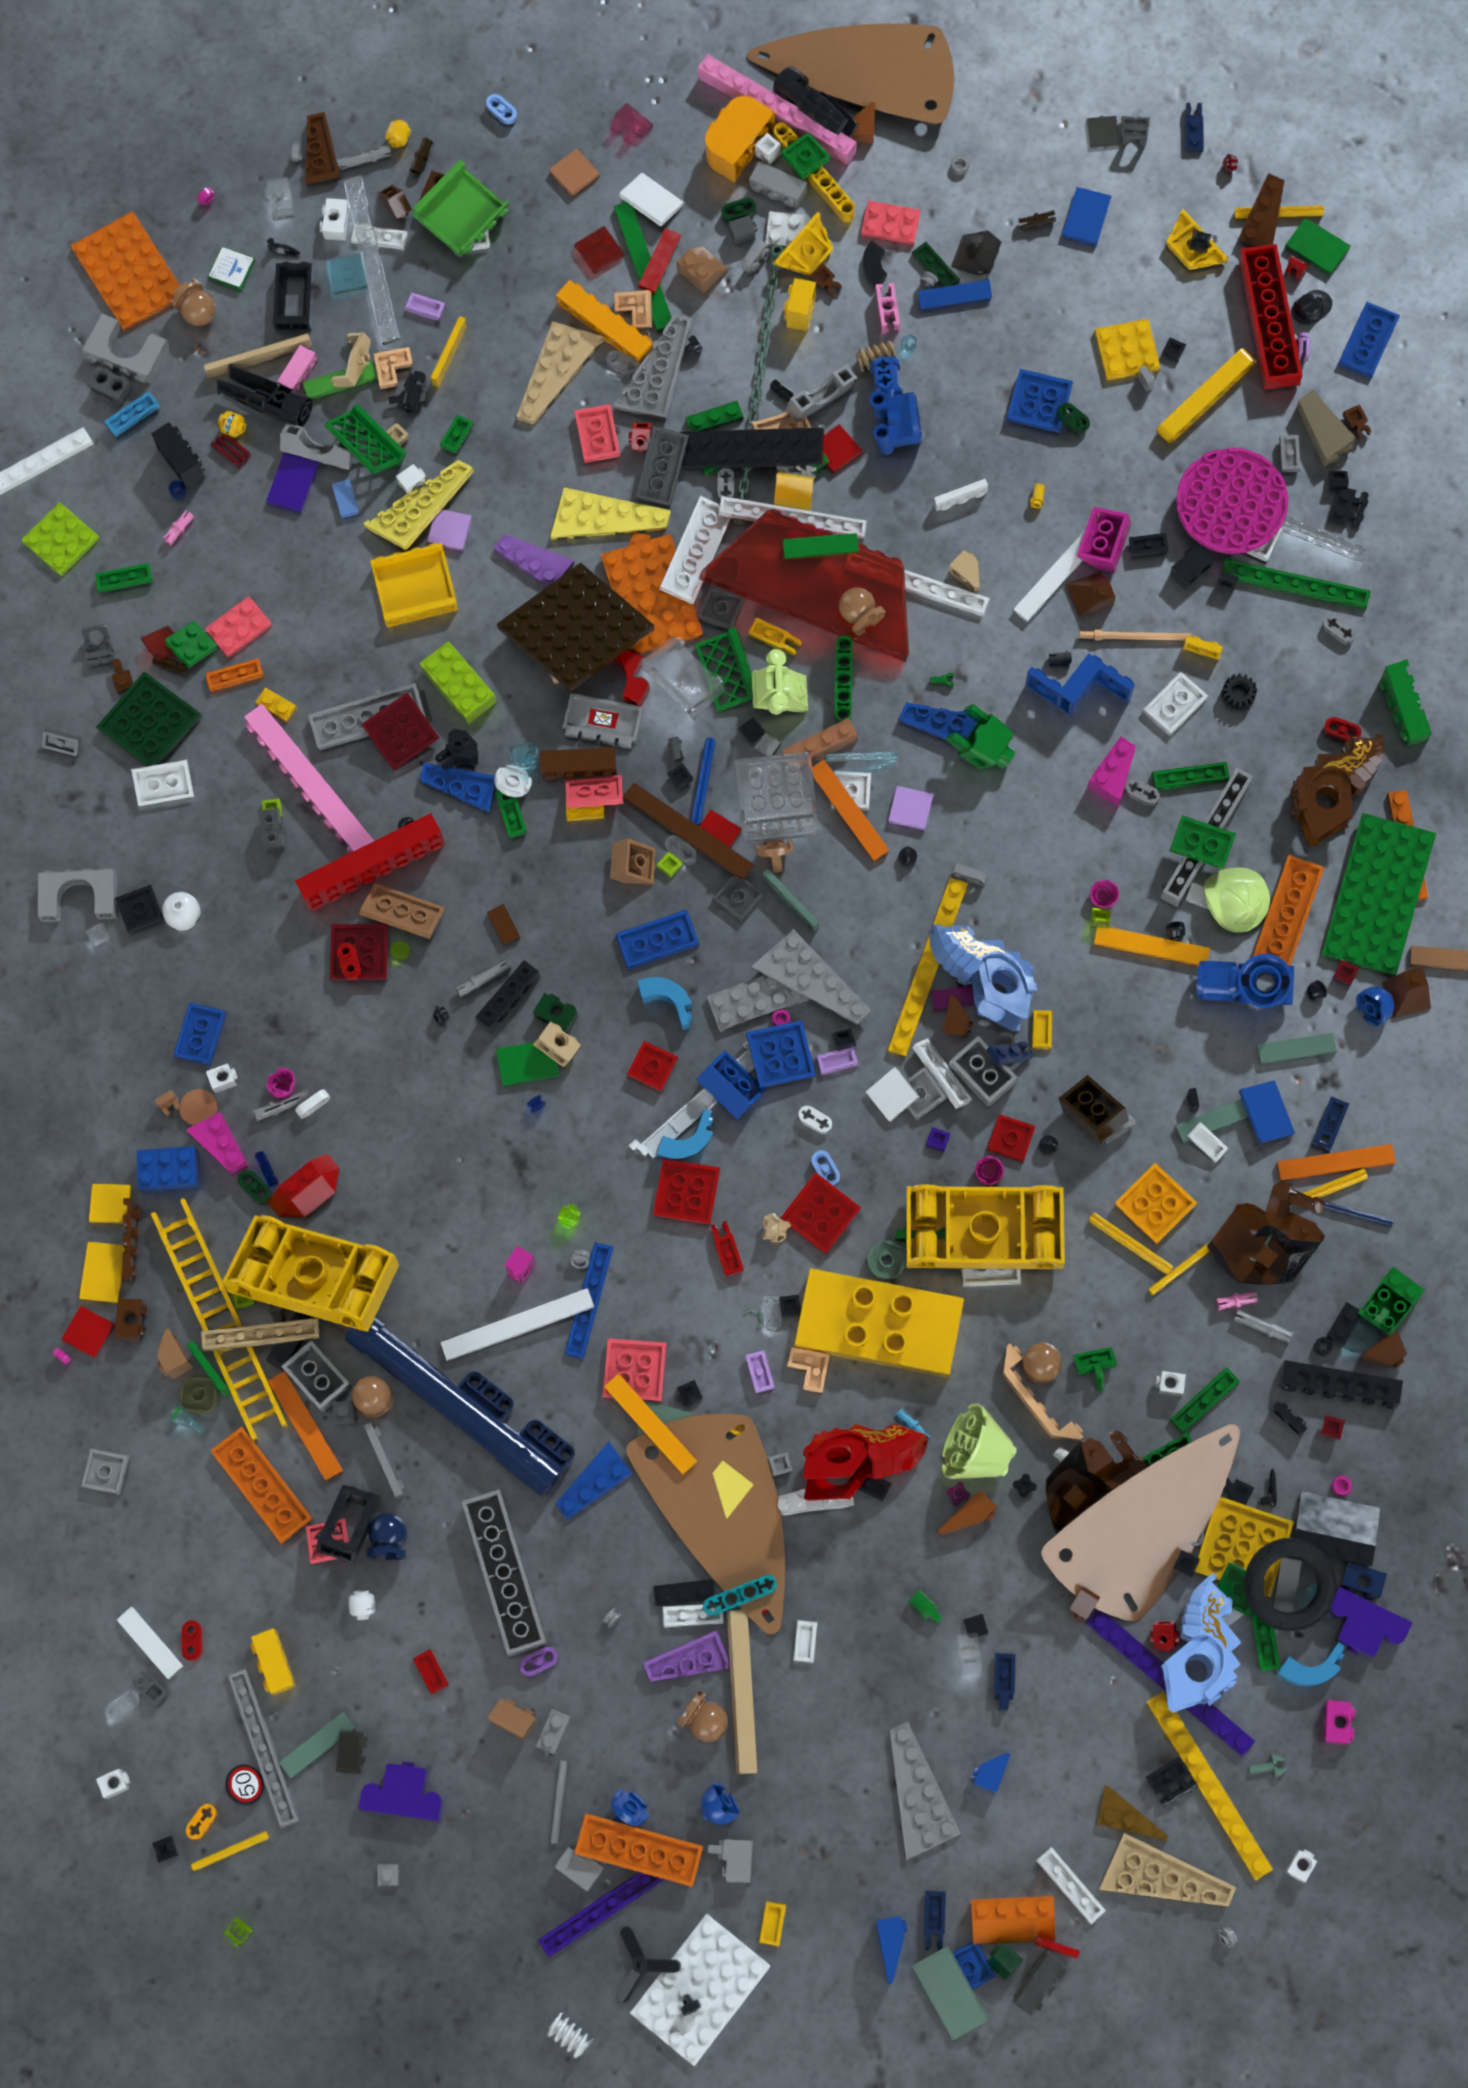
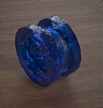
M175 480L169 484L168 490L173 498L180 499L185 496L186 489L181 481ZM180 487L181 490H178L177 493H175L174 489Z
M541 1095L532 1098L527 1103V1106L531 1107L532 1113L539 1111L546 1105V1102L541 1100Z

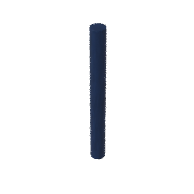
M1323 1201L1325 1202L1324 1209L1388 1227L1393 1225L1394 1220Z

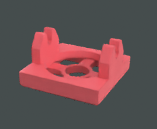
M345 1519L338 1520L334 1530L339 1531L341 1534L334 1535L332 1533L331 1537L343 1542H349ZM325 1523L306 1526L311 1564L338 1559L319 1553L316 1550L318 1539H315V1537L322 1532Z

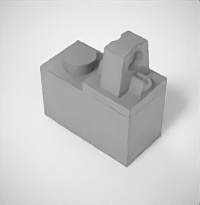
M724 1839V1841L719 1840V1845H708V1854H718V1859L727 1861V1865L722 1866V1877H726V1882L751 1883L753 1841Z
M568 1847L554 1868L589 1892L605 1869L606 1863L583 1858V1856L574 1854L576 1847L573 1849Z

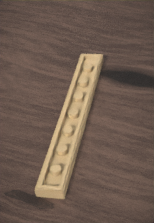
M744 1610L727 1611L736 1774H756L757 1758L748 1615L744 1613Z

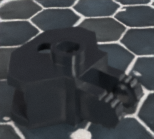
M453 729L448 734V743L445 745V749L436 755L435 760L439 763L449 757L442 764V768L445 771L455 765L457 767L460 765L474 767L478 764V744L467 731Z

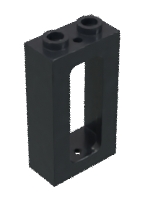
M276 263L273 324L276 331L312 330L314 268L312 263ZM289 278L304 279L303 316H285L287 280Z
M342 1485L318 1538L317 1552L355 1564L368 1534L370 1523L374 1520L379 1509L380 1496L372 1492L359 1490L353 1486ZM347 1501L365 1506L349 1542H343L331 1537Z

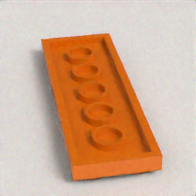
M1288 855L1253 956L1272 954L1280 957L1287 965H1291L1325 867Z
M242 1426L211 1450L212 1454L281 1544L314 1520Z
M585 1813L574 1854L693 1887L703 1846Z

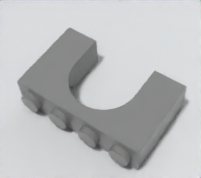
M101 314L82 349L86 359L91 363H100L109 370H117L123 376H132L140 383L146 382L151 384L170 348L167 340L150 333L143 348L137 355L130 358L117 357L111 352V349L121 330V326L117 319Z
M102 867L100 870L83 868L81 871L65 869L62 872L46 870L44 873H38V917L41 922L61 921L62 895L69 887L76 884H85L93 888L95 915L98 919L117 918V901L115 899L117 897V874L114 869Z

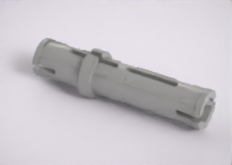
M387 144L375 149L369 148L368 151L337 159L341 171L363 163L376 162L380 158L392 155Z
M504 960L476 977H470V980L455 988L462 998L474 990H480L481 986L511 971V968L507 961Z
M305 1089L274 1103L271 1101L269 1105L253 1111L257 1121L272 1115L277 1116L279 1112L303 1103L310 1098V1094Z
M1238 1309L1236 1314L1244 1318L1235 1316L1234 1321L1265 1333L1270 1338L1275 1337L1289 1344L1291 1339L1283 1335L1292 1337L1293 1332L1278 1327L1276 1323H1268Z

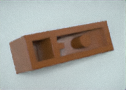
M979 1490L937 1531V1534L942 1536L981 1524L985 1520L989 1522L996 1515L994 1511L997 1506Z

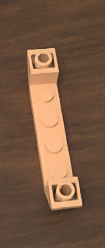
M1008 1344L1003 1369L1004 1379L1051 1439L1072 1442L1082 1441L1084 1438L1082 1434L1084 1432L1078 1424L1074 1425L1071 1421L1061 1430H1058L1059 1425L1052 1417L1049 1419L1045 1414L1047 1410L1041 1402L1037 1403L1034 1400L1032 1390L1028 1386H1023L1020 1382L1022 1381L1021 1376L1016 1371H1012L1014 1367L1021 1363L1022 1353L1017 1346L1013 1347L1011 1344Z

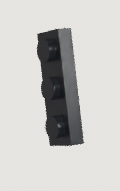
M713 1579L653 1586L656 1607L701 1602L715 1595Z

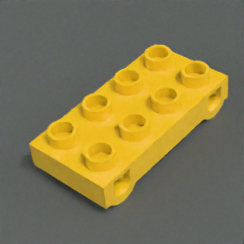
M923 1184L907 1186L906 1268H1064V1188L1049 1185L1032 1187H940ZM946 1228V1239H937L935 1231ZM911 1230L916 1231L915 1238H911Z
M255 1215L222 1282L229 1293L368 1332L395 1276L399 1263L393 1253H389L387 1250L376 1245H361L288 1225L271 1216Z

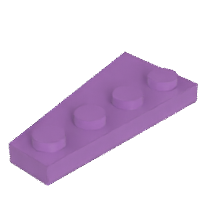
M506 534L493 547L495 552L545 587H548L567 573L575 564L574 560Z
M713 1631L643 1662V1665L652 1682L729 1669L730 1661L717 1631Z

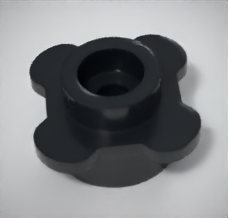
M435 1006L436 1010H434L433 1017L443 1027L445 1022L450 1020L449 1013L445 1007Z
M1023 1474L1021 1479L1013 1482V1487L1017 1489L1023 1498L1027 1497L1028 1493L1035 1491L1037 1485L1030 1480L1028 1474Z

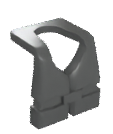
M1122 116V145H1127L1130 140L1135 139L1140 141L1141 146H1146L1150 118L1137 117L1135 119L1132 116Z
M105 624L81 629L85 640V665L87 667L99 665L100 662L105 664L115 660L110 635ZM93 630L100 631L104 636L99 646L90 641L89 633Z

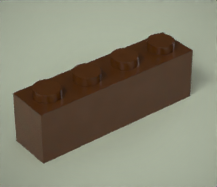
M615 747L540 751L541 776L546 780H555L561 777L574 779L575 777L590 778L594 776L606 777L617 775Z

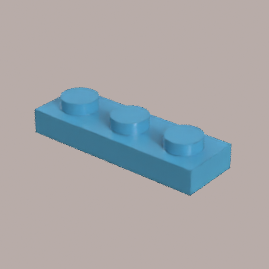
M148 391L104 422L116 438L159 409L160 405Z

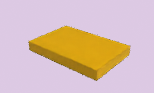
M87 1243L80 1300L118 1303L122 1285L123 1252H127V1248L118 1244Z

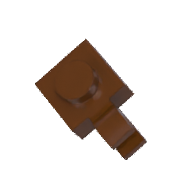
M118 658L112 660L116 674L111 676L116 692L120 694L126 692L134 682L130 670L124 671L122 662Z

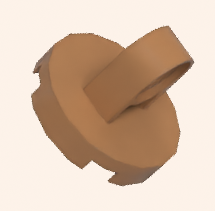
M783 839L763 841L762 846L760 844L755 846L758 856L771 857L773 873L783 872L781 855L788 854L794 849L793 841L789 839L787 842H784Z

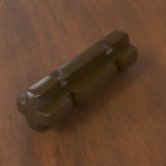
M158 654L153 656L152 664L156 666L161 665L162 668L173 672L177 671V673L185 675L188 671V667L183 663L179 664L178 661L167 657L163 658V656Z

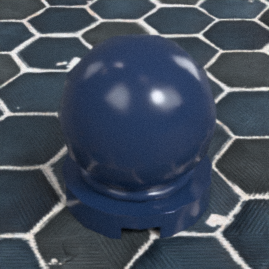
M385 1513L377 1516L369 1526L368 1537L372 1547L367 1548L366 1557L376 1559V1556H386L385 1560L406 1559V1550L401 1548L407 1538L406 1524L396 1514Z

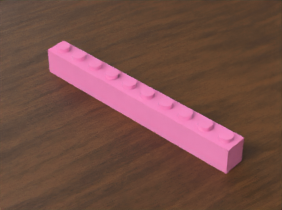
M707 54L698 66V79L732 99L739 96L754 98L775 111V124L786 123L798 138L809 132L832 158L847 166L855 155V140L843 133H840L838 136L799 111L797 106Z
M263 704L244 716L247 722L245 726L251 734L254 732L258 736L256 738L258 743L262 747H267L269 750L267 753L273 761L277 760L280 763L278 765L280 770L284 774L288 773L291 777L289 780L295 788L299 787L303 791L301 792L302 797L306 802H312L314 805L312 809L318 816L322 815L325 818L323 822L329 830L334 829L336 832L335 837L341 844L344 842L347 845L346 850L348 853L374 841Z

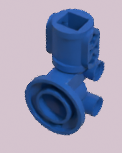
M894 357L877 358L869 366L874 380L875 390L870 396V403L875 419L879 422H886L888 420L889 427L885 424H879L873 430L878 450L882 455L891 454L894 447L922 443V430L915 392L903 393L898 373L901 367L900 361ZM883 363L886 364L885 369H882Z
M1272 954L1253 956L1245 963L1238 964V967L1235 962L1200 961L1197 975L1198 1000L1233 1002L1237 997L1238 1003H1250L1259 1008L1293 1005L1295 966L1287 965L1280 957ZM1262 975H1268L1274 980V987L1270 991H1261L1257 987V980Z

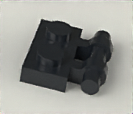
M1338 487L1328 521L1346 526L1347 521L1352 520V526L1359 528L1360 522H1363L1364 509L1368 506L1369 494L1362 492L1361 497L1357 498L1355 497L1357 490ZM1352 505L1358 506L1356 512H1350Z
M1180 1756L1145 1777L1155 1795L1162 1791L1164 1792L1166 1797L1159 1800L1163 1808L1168 1804L1176 1803L1178 1798L1185 1794L1189 1795L1193 1789L1198 1787L1194 1779L1188 1783L1184 1779L1191 1773ZM1179 1782L1181 1787L1171 1792L1169 1787Z

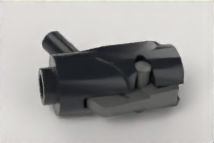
M416 370L410 371L404 383L405 390L400 395L388 397L389 404L401 402L400 406L403 408V411L407 413L417 411L420 402L426 399L428 384L426 374Z

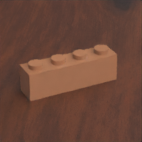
M845 719L783 749L782 759L789 772L793 773L857 742V732L850 719Z

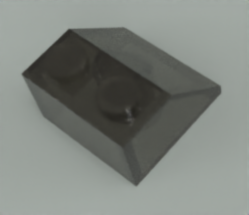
M988 230L962 235L951 266L975 275L991 273L1002 242Z

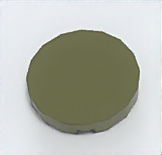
M203 1375L192 1376L181 1386L179 1392L180 1402L190 1413L196 1415L206 1414L217 1405L219 1390L209 1377Z

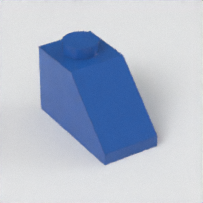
M1005 1753L981 1764L979 1769L975 1767L971 1777L974 1780L973 1785L996 1794L1011 1754Z

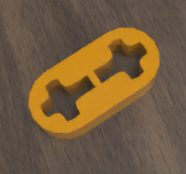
M204 1804L198 1809L186 1827V1834L189 1838L198 1840L205 1835L217 1817L218 1812L215 1806ZM211 1808L212 1810L210 1813L212 1814V1817H206L205 1820L202 1821L203 1817L205 1816V1813L203 1812L204 1809L209 1810ZM199 1823H202L198 1829L200 1834L192 1835L191 1827H197Z

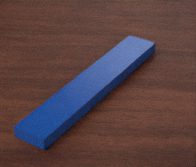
M594 1243L582 1290L588 1288L594 1308L575 1314L564 1353L567 1356L584 1360L612 1257L613 1246Z

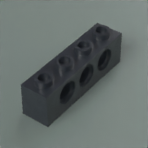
M523 960L475 1016L477 1024L492 1035L540 979L539 971Z

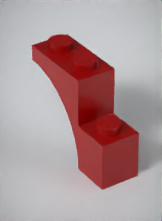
M626 650L615 659L623 668L627 678L623 700L628 704L642 707L650 691L648 681L642 677L637 678L643 665V657L637 651Z

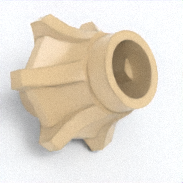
M770 1213L762 1220L764 1224L762 1238L764 1240L770 1239L771 1242H781L786 1238V1231L791 1225L789 1222L777 1217L775 1213Z

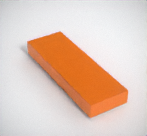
M259 658L205 673L210 692L264 677Z

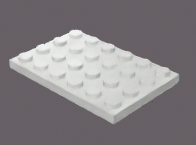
M708 1914L704 1916L672 1958L681 1963V1969L677 1973L661 1972L630 2012L631 2015L693 2066L697 2064L771 1967ZM685 1994H689L693 2001L698 1999L701 2004L699 2010L687 2016H683L680 2010L684 2006L682 1998Z

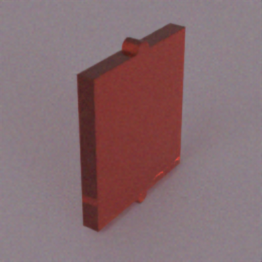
M169 626L141 637V641L148 649L147 651L154 656L157 662L174 655L172 650L165 644V639L174 633Z

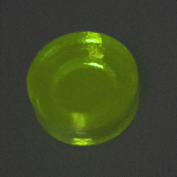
M404 941L395 942L391 947L393 958L397 961L406 960L410 956L409 945Z

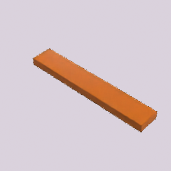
M823 759L810 768L809 772L872 860L875 862L889 852L886 844L826 761Z
M1388 1144L1278 1161L1277 1168L1280 1181H1288L1392 1165L1396 1163L1393 1146Z
M283 1371L269 1379L270 1386L324 1479L329 1481L342 1473L343 1469L287 1373Z

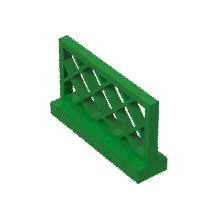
M358 404L353 406L350 412L325 422L324 426L372 474L393 465L395 467L402 465L407 452ZM333 425L341 426L342 430L336 429ZM345 428L354 430V433L345 431ZM345 437L353 438L354 442L348 441ZM358 440L367 442V445L359 444L357 442ZM357 449L366 451V454L360 453ZM370 452L379 454V457L371 456ZM370 461L379 463V465L374 467Z
M736 627L730 628L726 633L695 644L718 712L753 699L752 670ZM728 638L730 642L727 649L718 646L720 641ZM707 645L713 647L709 656L702 653V647ZM716 649L725 652L721 661L712 658ZM728 654L735 657L732 666L724 663ZM710 661L718 663L715 672L707 669ZM722 666L730 669L726 678L718 675ZM733 671L741 675L738 683L730 680ZM716 677L724 680L720 689L713 686ZM727 682L736 685L732 694L723 691ZM739 687L747 692V696L742 698L736 697L735 694ZM721 694L730 697L726 704L720 706L718 700Z

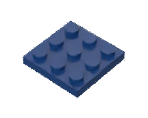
M1020 369L1006 421L1060 433L1063 422L1058 419L1056 410L1058 406L1068 402L1073 381Z
M802 1020L746 1032L759 1089L816 1076Z

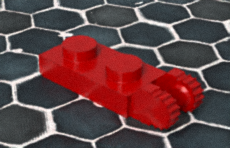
M723 1221L722 1226L726 1236L719 1237L715 1224L711 1225L725 1277L744 1272V1268L733 1234L730 1233L727 1221Z

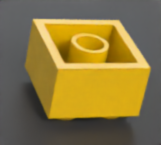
M794 278L793 285L790 284L788 289L789 299L785 301L784 320H787V327L808 331L816 301V282Z

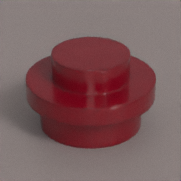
M1227 154L1223 159V168L1226 172H1232L1237 169V157Z

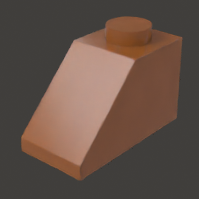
M871 102L853 117L854 121L859 124L852 135V139L856 142L874 143L875 102Z

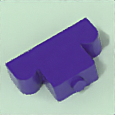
M1341 1587L1336 1588L1335 1599L1329 1613L1333 1617H1344L1335 1640L1347 1646V1651L1355 1655L1361 1653L1367 1657H1374L1383 1638L1388 1644H1399L1405 1640L1412 1622Z
M402 1762V1765L389 1763L385 1769L383 1788L374 1783H369L363 1787L359 1810L441 1822L443 1799L435 1792L425 1794L428 1777L426 1769L414 1767V1763Z

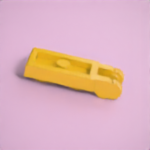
M759 618L755 619L748 632V636L776 649L783 650L792 656H795L797 651L786 645V641L788 640L797 646H800L802 643L800 639L790 635L789 632Z

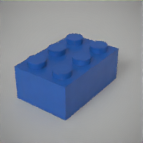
M196 1147L137 1150L138 1189L141 1193L200 1189L199 1156Z

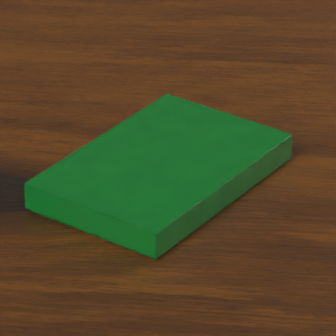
M1304 218L1285 244L1286 249L1329 275L1333 273L1351 247L1348 243L1307 218Z
M1182 815L1169 851L1224 870L1236 833Z
M534 1042L496 1049L503 1087L560 1077L557 1062L534 1046Z
M193 1340L190 1341L187 1347L218 1390L225 1397L231 1395L230 1389L200 1347Z

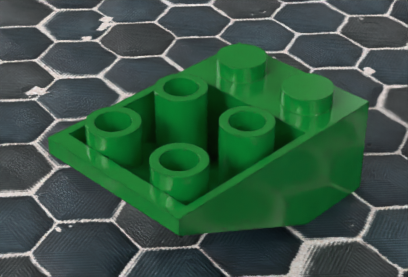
M1392 1266L1358 1314L1390 1336L1425 1289Z

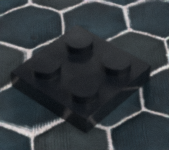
M151 884L115 898L128 933L164 920Z

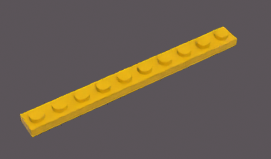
M950 877L933 924H939L943 927L954 925L968 883ZM929 937L888 1048V1052L906 1058L939 967V963L935 961L931 951Z
M1163 1691L1146 1702L1178 1756L1184 1761L1191 1773V1777L1197 1783L1200 1792L1254 1880L1272 1871L1271 1865L1177 1712L1172 1713L1169 1710L1165 1692Z

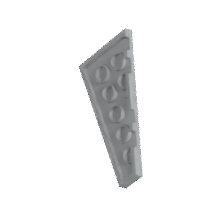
M673 315L663 330V334L655 342L652 350L645 357L618 401L613 405V409L663 420L667 419L692 318Z
M794 929L751 966V969L765 974L768 978L778 981L785 987L809 1000L811 999L819 1003L824 1008L836 1012L839 1016L856 1025L871 1013V1009Z

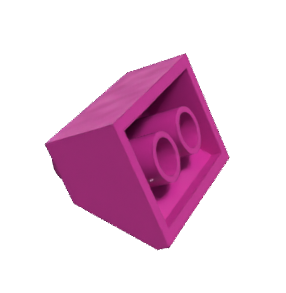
M1093 507L1077 557L1096 569L1115 573L1131 527L1129 514Z

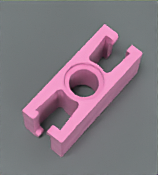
M889 283L887 294H890L891 297L884 298L881 296L883 285L878 284L876 285L875 294L881 333L886 334L889 332L885 320L890 319L894 320V332H900L894 283ZM885 307H890V308H892V309L886 310V309H884V308H885Z
M300 345L277 383L299 392L303 386L302 382L306 381L318 362V359L315 358L316 353Z

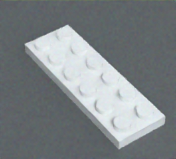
M700 496L659 590L692 605L694 604L731 519L730 517L718 516L720 504Z

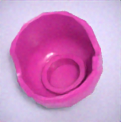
M1100 880L1092 885L1089 897L1096 907L1106 909L1112 907L1118 901L1120 892L1118 886L1111 880Z
M277 1068L274 1074L269 1075L266 1084L269 1094L275 1098H285L293 1093L296 1081L291 1070L288 1068Z
M985 1156L978 1160L975 1165V1176L984 1185H995L1004 1176V1166L998 1158Z

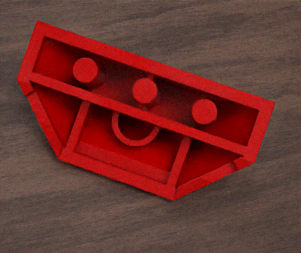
M328 1154L317 1157L306 1163L279 1185L267 1203L279 1217L306 1218L336 1193L340 1168Z

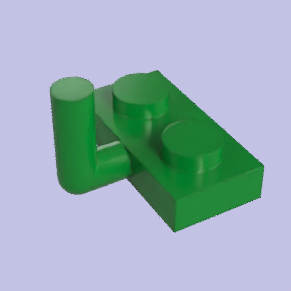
M1112 1347L1073 1355L1078 1375L1094 1372L1097 1390L1103 1391L1104 1375L1102 1370L1117 1367Z

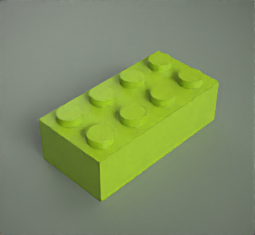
M449 641L419 663L423 674L467 725L497 703L495 694Z

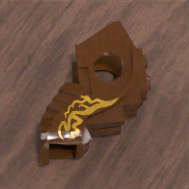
M1376 734L1375 738L1351 736L1344 743L1342 753L1318 754L1315 766L1304 767L1301 776H1297V779L1293 781V787L1290 790V796L1294 798L1293 805H1291V816H1294L1295 821H1299L1309 846H1316L1341 829L1348 827V819L1352 818L1351 795L1357 797L1364 791L1365 787L1374 778L1382 761L1384 753V736L1382 734ZM1327 794L1335 800L1336 805L1332 808H1323L1317 803L1316 795Z

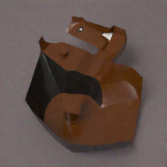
M1115 1430L1109 1434L1111 1441L1123 1457L1122 1462L1115 1463L1100 1441L1087 1438L1083 1442L1079 1441L1046 1478L1045 1490L1048 1511L1056 1534L1108 1493L1148 1467L1144 1459L1135 1455L1127 1443L1128 1439L1120 1431Z

